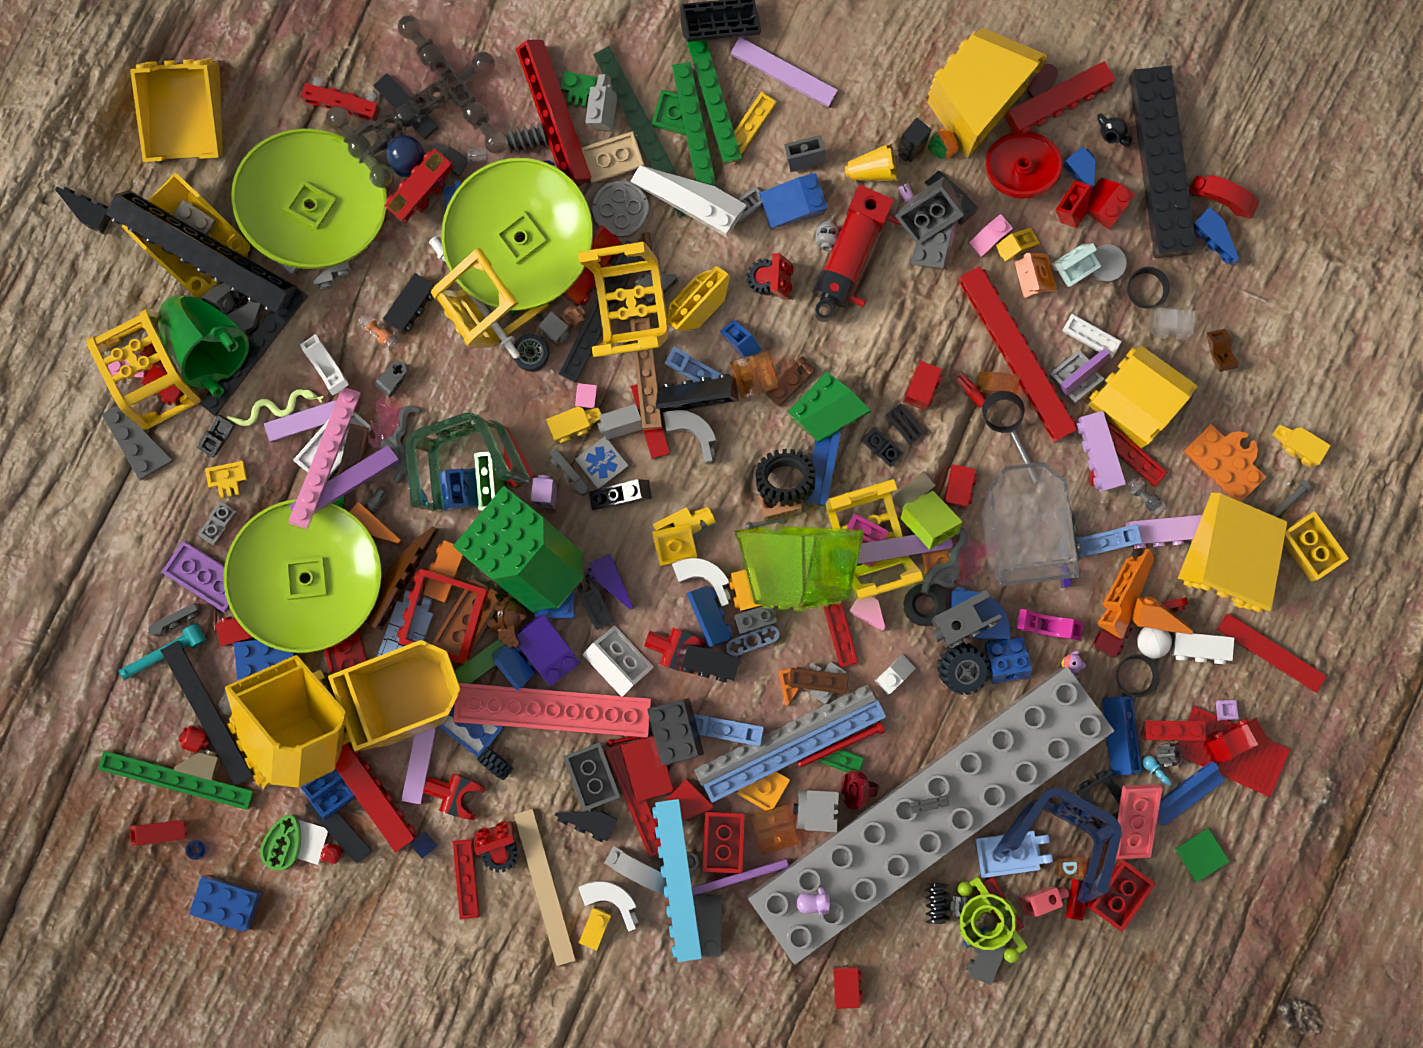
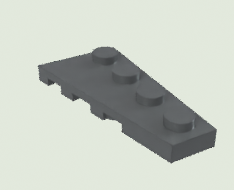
M118 405L102 414L139 480L146 478L174 461L142 428L127 417Z

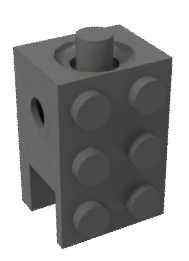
M985 590L932 618L931 621L936 629L932 632L937 642L942 640L945 648L949 645L951 648H954L964 642L963 638L968 637V639H971L982 633L980 629L985 628V630H988L999 624L997 620L1002 618L1000 614L982 623L974 606L990 597L988 591Z

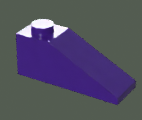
M611 554L589 563L591 568L588 569L591 579H596L601 586L628 609H634Z

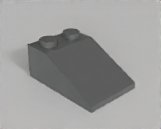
M694 895L702 957H721L722 895Z

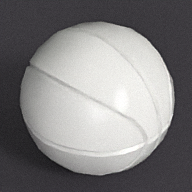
M1144 627L1138 635L1137 644L1139 650L1145 656L1161 658L1169 652L1172 638L1168 631Z

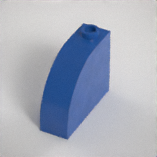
M955 587V591L950 592V608L980 592L967 591L965 587ZM989 597L987 600L974 606L982 623L999 614L1002 618L997 620L999 624L988 630H985V628L980 629L982 633L971 639H1010V626L1007 615L995 599Z

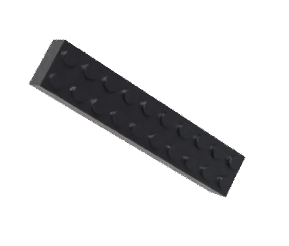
M1172 66L1134 69L1129 78L1154 259L1191 255L1197 250Z
M131 190L115 194L106 215L111 217L113 222L127 226L128 230L134 234H141L149 243L160 245L163 251L169 254L174 253L179 256L182 262L193 264L198 271L212 275L213 279L219 283H226L230 286L231 290L245 294L248 300L264 305V308L269 312L277 313L286 308L297 289V286Z

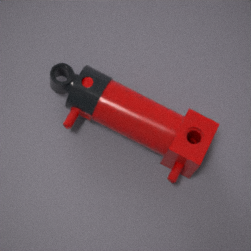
M860 184L858 185L848 208L844 224L812 291L816 297L820 298L814 312L818 321L828 322L833 317L836 306L846 308L849 302L864 307L866 300L853 295L878 233L881 232L885 221L887 220L897 225L901 224L895 215L889 213L894 199ZM826 307L830 313L822 315L819 309Z

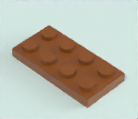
M472 577L469 581L487 587ZM491 588L472 652L488 627L487 621L493 619L497 612L494 607L501 604L495 597V594L498 593ZM464 589L433 640V645L455 654L460 653L476 599V592Z

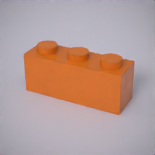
M443 541V544L438 545L436 550L438 557L436 562H432L430 570L457 578L465 556L453 547L454 544ZM429 578V580L424 582L422 588L424 591L423 595L447 604L454 585Z

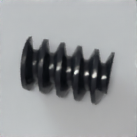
M926 883L930 887L926 888L925 891L929 892L930 895L926 896L925 899L931 901V903L926 904L925 907L930 908L931 911L926 912L925 915L930 916L931 919L926 920L925 923L945 924V921L950 920V916L945 914L950 911V908L944 905L949 904L950 900L944 897L949 896L950 893L944 889L949 888L950 885L947 883Z

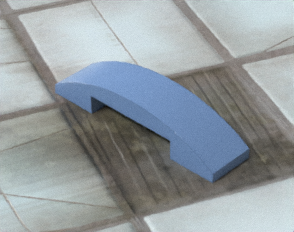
M674 346L665 362L667 366L694 382H699L700 378L704 377L717 379L719 375H722Z
M1138 524L1076 538L1082 548V553H1079L1080 557L1142 543ZM1062 541L1066 560H1071L1066 541Z
M694 714L699 735L761 746L764 727Z

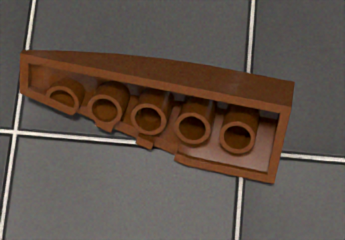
M432 526L424 532L390 566L381 579L378 599L365 623L375 629L383 630L395 608L396 602L399 601L438 531L437 528Z

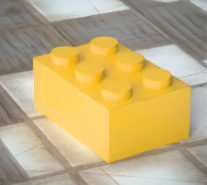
M1315 511L1306 514L1286 528L1283 544L1310 582L1319 580L1349 559Z

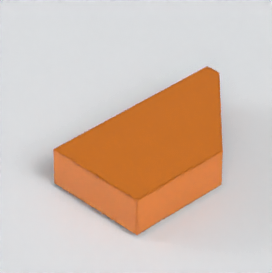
M791 668L778 671L785 706L790 704L799 688L789 687Z

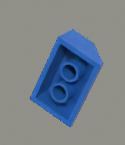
M707 585L688 592V599L709 648L731 640L730 635L733 632L729 623L725 625L722 617H725L721 606L717 607L715 599H718L714 588L710 589Z

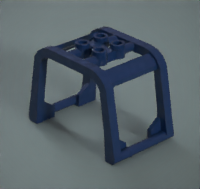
M1051 788L1042 793L1039 799L1026 804L993 850V854L1000 859L1007 856L1009 850H1017L1042 809L1085 831L1092 837L1094 845L1076 900L1087 903L1108 892L1122 831L1119 822L1111 814L1067 790ZM1057 797L1062 799V802L1057 806L1048 800ZM1095 817L1106 824L1097 829L1088 821H1093ZM1110 839L1101 873L1095 880L1103 842Z

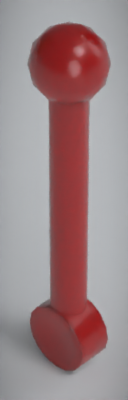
M626 737L616 740L609 739L607 745L613 746L616 743L645 738Z

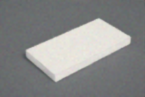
M354 412L350 423L369 428V433L373 427ZM328 421L293 459L307 473ZM349 427L328 479L340 467Z

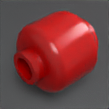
M190 725L188 728L184 727L178 741L181 748L192 753H198L201 749L205 750L209 739L206 738L205 730Z

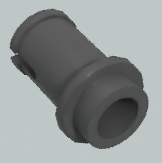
M377 488L371 499L365 502V507L373 513L379 511L378 507L388 494Z

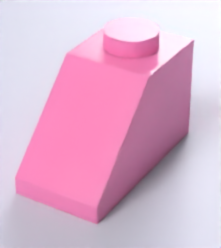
M1000 214L986 225L969 244L982 257L1009 235L1013 227Z
M876 595L862 600L856 598L849 612L883 631L885 624L879 601L875 599Z

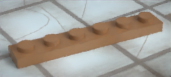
M649 317L630 320L632 332L651 329ZM653 349L634 351L643 431L661 429L660 410L656 409L657 381Z

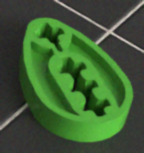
M295 815L283 816L271 827L263 840L260 856L263 863L272 870L288 869L298 859L301 848V827L299 819ZM291 819V823H293L294 825L293 827L287 828L288 825L285 824V822ZM285 837L284 841L287 842V845L282 846L284 854L278 857L280 864L274 865L275 862L272 859L278 856L276 849L281 847L279 839Z

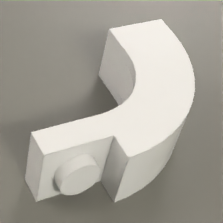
M316 334L300 344L303 352L314 365L332 395L342 392L349 385L339 366Z
M696 558L684 559L672 564L679 583L691 578H703L714 587L721 607L729 605L730 594L727 589H723V586L728 585L729 581L716 565Z
M603 880L591 881L578 887L585 906L596 901H610L620 909L628 932L636 929L638 919L635 912L631 913L630 910L636 908L637 905L630 893L623 887Z

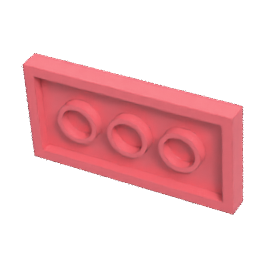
M1159 784L1123 786L1117 820L1121 826L1122 835L1116 859L1151 858L1162 794V787Z

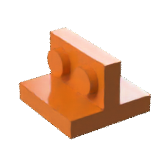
M1030 252L1024 254L1023 259L1015 261L1024 298H1029L1042 292L1057 290L1048 254Z

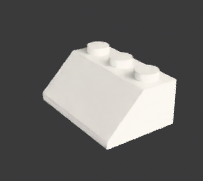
M615 625L582 654L621 697L654 668Z

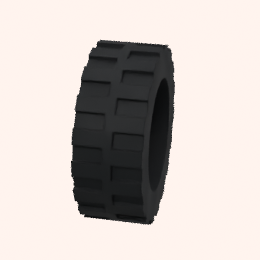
M918 584L905 595L903 610L906 617L912 623L918 626L933 625L932 618L946 611L947 601H945V595L935 585H931L928 594H924L921 592L923 584ZM920 596H929L934 601V609L931 613L921 614L917 611L915 603Z

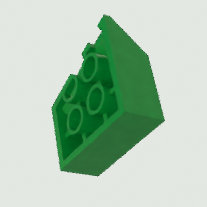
M826 372L787 413L796 425L820 443L839 432L841 427L848 423L851 425L856 422L858 417L870 414L871 410L852 390Z

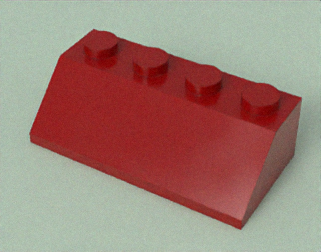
M600 225L593 236L591 250L622 244L607 228ZM620 253L600 256L601 261L598 263L601 268L612 266L611 261L614 257L618 258ZM585 266L577 281L561 296L576 306L586 305L591 297L590 292L593 288L597 289L594 274Z

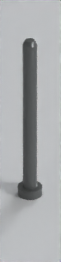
M1302 480L1299 483L1300 487L1270 515L1278 518L1305 492H1311L1313 490L1312 486L1307 481Z

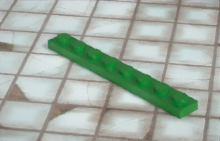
M706 40L687 42L723 164L726 165L742 160L707 42Z
M691 62L672 65V72L695 181L716 187Z
M103 751L98 770L245 810H249L254 794L253 790L216 780L196 777L174 771L172 768L109 751Z

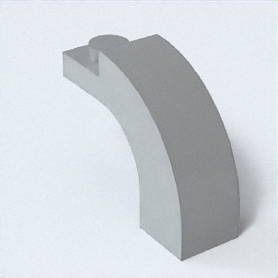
M674 410L664 412L663 417L667 434L679 431L693 434L701 444L705 464L712 463L715 453L713 446L709 447V444L716 443V439L707 422L700 416L688 411Z
M612 847L605 864L636 883L664 895L663 886H667L666 878H662L660 869L636 859L618 847Z

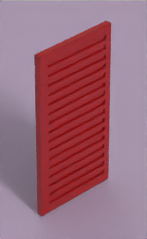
M1193 706L1187 721H1206V741H1178L1177 745L1181 749L1182 758L1202 767L1210 761L1215 762L1219 768L1217 770L1222 776L1267 797H1271L1290 749L1266 739L1259 745L1242 752L1236 757L1218 763L1208 742L1214 739L1212 735L1222 730L1226 732L1238 725L1229 721H1218L1216 715Z

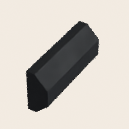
M716 0L681 4V27L683 37L687 42L761 34L755 0Z

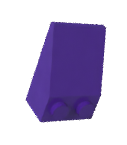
M541 614L517 633L520 649L550 687L581 663L544 614Z

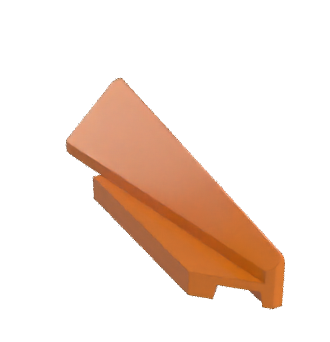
M1145 549L1143 555L1137 558L1131 556L1126 559L1103 602L1107 610L1097 624L1118 638L1123 639L1134 612L1137 598L1140 597L1153 565L1154 556L1150 549Z

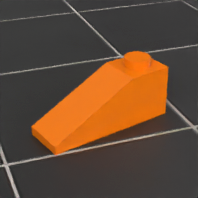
M360 502L349 511L364 525L371 537L399 545L403 543L399 537Z
M1148 596L1137 598L1132 615V620L1137 626L1193 634V630L1186 622L1164 607L1155 598Z

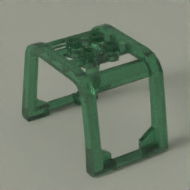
M469 412L412 432L407 438L405 445L411 506L432 512L444 511L438 451L446 443L478 432L481 433L489 451L498 479L504 481L512 479L515 484L519 485L528 483L530 478L506 427L500 422L486 420L480 415ZM491 428L495 429L500 436L512 464V471H509L491 434ZM436 433V436H439L436 439L425 437ZM416 449L428 452L433 503L428 502L427 495L420 485Z

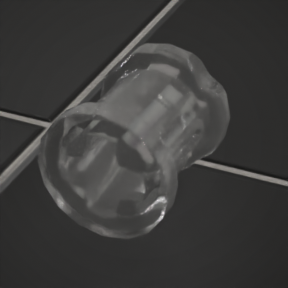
M487 146L477 149L468 147V164H472V162L488 163Z

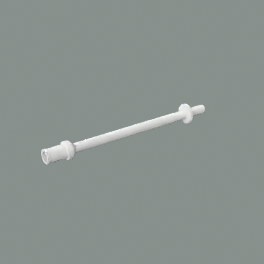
M435 236L429 241V244L438 254L437 258L440 261H445L442 240L439 236ZM468 294L485 318L491 314L484 303ZM498 322L494 323L491 327L502 341L499 347L501 349L507 348L513 358H519L520 354L513 345L515 338L513 336L508 337Z

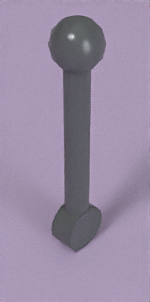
M783 517L766 522H748L745 524V528L750 530L752 527L776 522L782 524L785 519Z

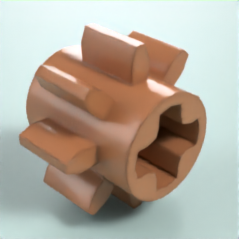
M572 304L563 311L565 316L562 319L568 326L572 324L576 328L585 321L583 316L586 313L581 305L576 307L575 304Z

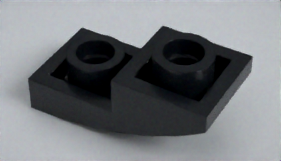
M873 427L860 440L889 467H892L904 454L876 427Z

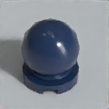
M401 135L394 137L388 144L386 158L393 172L399 177L409 178L412 169L424 161L425 151L416 138Z

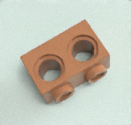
M784 486L780 489H791L794 487ZM759 495V502L765 522L802 513L801 503L797 505L794 501L793 506L789 507V504L785 502V507H780V502L778 501L775 507L768 508L765 505L767 503L765 497L762 498Z

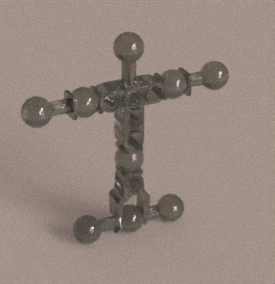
M412 15L403 16L398 22L397 30L405 39H412L417 46L416 52L421 63L429 67L431 72H434L437 81L416 94L412 101L408 100L409 104L399 105L395 113L392 111L391 114L385 115L376 121L368 120L355 131L349 124L350 115L345 108L334 106L326 114L327 124L331 128L342 132L345 136L343 142L348 143L349 154L359 159V164H366L370 170L369 179L378 188L388 187L392 183L393 172L387 165L379 164L374 157L387 150L388 143L400 131H404L403 127L413 126L417 119L420 120L422 119L421 117L429 115L451 99L461 109L464 120L471 124L474 130L479 128L484 134V145L488 151L500 154L508 146L506 134L492 128L488 122L489 115L485 107L476 101L474 96H471L470 90L464 84L477 74L483 76L490 74L495 67L493 56L488 52H478L474 55L471 65L457 74L448 61L444 59L441 49L433 44L432 39L426 40L420 33L421 24ZM440 68L446 69L443 72H438V69ZM451 82L457 83L455 86H448ZM436 92L441 93V95L438 97L433 96V94ZM463 96L468 97L465 101L459 100ZM426 103L424 107H418V104ZM388 124H395L393 128H386ZM374 131L381 140L371 146L370 140L365 136Z

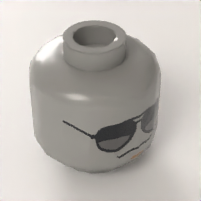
M823 222L816 229V245L824 251H831L840 233V228L833 222Z

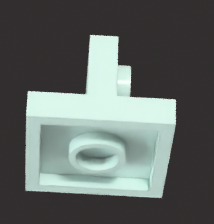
M1091 243L1079 245L1051 263V268L1053 271H1058L1067 287H1070L1100 268L1101 265L1093 253L1097 249Z

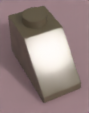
M206 750L205 753H197L176 765L174 771L208 780H216L221 759L217 756V752Z

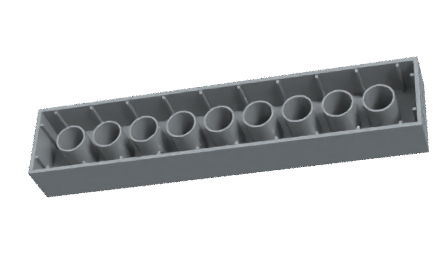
M1068 667L1059 668L837 829V832L830 834L789 864L787 868L782 869L747 895L748 900L795 965L1113 733L1114 729ZM944 795L948 797L949 806H939L937 809L928 811L920 810L918 813H911L909 804L917 801L919 803L921 800L939 798V796ZM822 887L825 893L829 894V912L825 915H820L819 911L803 914L797 908V899L802 893L818 895V889Z

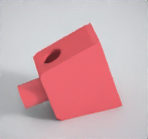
M1046 887L1021 895L1019 900L1024 915L1037 917L1063 907L1062 900L1068 899L1069 893L1065 887L1057 889V887Z

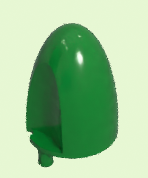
M171 296L160 306L158 312L160 337L178 373L189 385L197 388H207L213 397H216V395L217 397L221 396L224 389L218 384V381L231 377L241 367L248 354L249 342L245 333L221 311L205 301L192 296Z

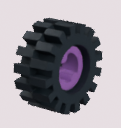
M488 747L477 758L479 763L503 781L514 769L505 759Z

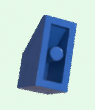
M1082 146L1065 161L1063 167L1076 181L1091 185L1093 188L1095 176L1094 155L1089 149H1085Z
M735 320L720 331L735 351L747 362L762 350L753 335Z

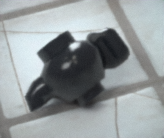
M1102 113L1097 115V120L1101 126V136L1107 143L1114 144L1120 142L1124 147L1131 145L1132 137L1127 134V125L1124 120L1116 117L1108 119Z

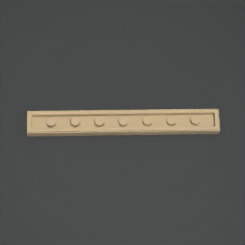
M530 809L514 814L556 966L576 961L534 810Z

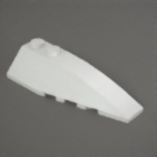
M641 165L630 181L726 238L729 237L747 206L715 186Z

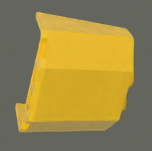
M1140 345L1136 349L1133 347L1126 354L1128 359L1124 358L1117 367L1120 369L1116 374L1112 372L1106 378L1107 384L1100 391L1097 389L1089 397L1091 402L1088 405L1096 412L1103 411L1107 422L1112 423L1139 448H1143L1170 422L1198 386Z

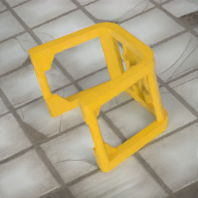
M644 241L578 252L579 263L586 266L594 274L600 307L603 342L592 347L593 357L659 348L668 339V322L660 268L656 255ZM625 253L627 257L641 256L646 260L601 268L598 263L601 261L600 256ZM651 270L653 286L643 287L638 285L634 289L625 290L619 288L615 292L606 293L604 277ZM647 294H655L656 305H638V301L635 298H643ZM616 299L619 301L626 300L628 308L622 307L618 311L609 312L608 301ZM656 312L658 314L659 328L612 335V319L627 320L632 316L646 317L648 314ZM638 340V343L613 347V344Z
M480 248L474 250L431 290L432 296L442 305L445 315L453 321L456 331L464 337L463 341L469 348H489L502 342L491 326L519 303L510 289L505 287L492 268V263ZM471 267L485 271L499 290V307L486 318L464 289L460 291L446 290ZM547 303L530 309L504 328L503 331L509 337L551 305Z
M149 309L140 311L139 316L99 336L93 335L86 339L87 346L116 404L127 417L144 431L202 401L199 392L186 383L176 371L154 327L158 325V312ZM141 328L146 330L147 337L141 340L132 339L129 345L121 349L114 348L110 356L103 357L100 349L106 351L122 343L121 339ZM151 343L157 352L150 357L141 356L138 358L135 353H141L144 347ZM126 359L130 366L123 365L119 373L112 375L108 365L116 361L123 362ZM161 360L168 373L167 375L125 396L122 395L116 382L124 378L132 379L136 373L151 369L154 363ZM173 384L184 393L179 398L180 405L160 415L155 411L142 415L132 407V405Z
M894 479L847 492L827 500L825 503L837 546L848 525L840 527L836 512L882 498L887 513L878 516L871 514L866 520L878 526L881 522L890 521L892 531L888 532L885 540L903 537L891 497V491L897 490ZM909 556L874 561L871 567L864 564L853 568L851 565L843 567L848 582L858 600L923 581L920 569ZM902 563L907 570L900 574V580L877 587L874 583L860 584L857 579L859 576Z

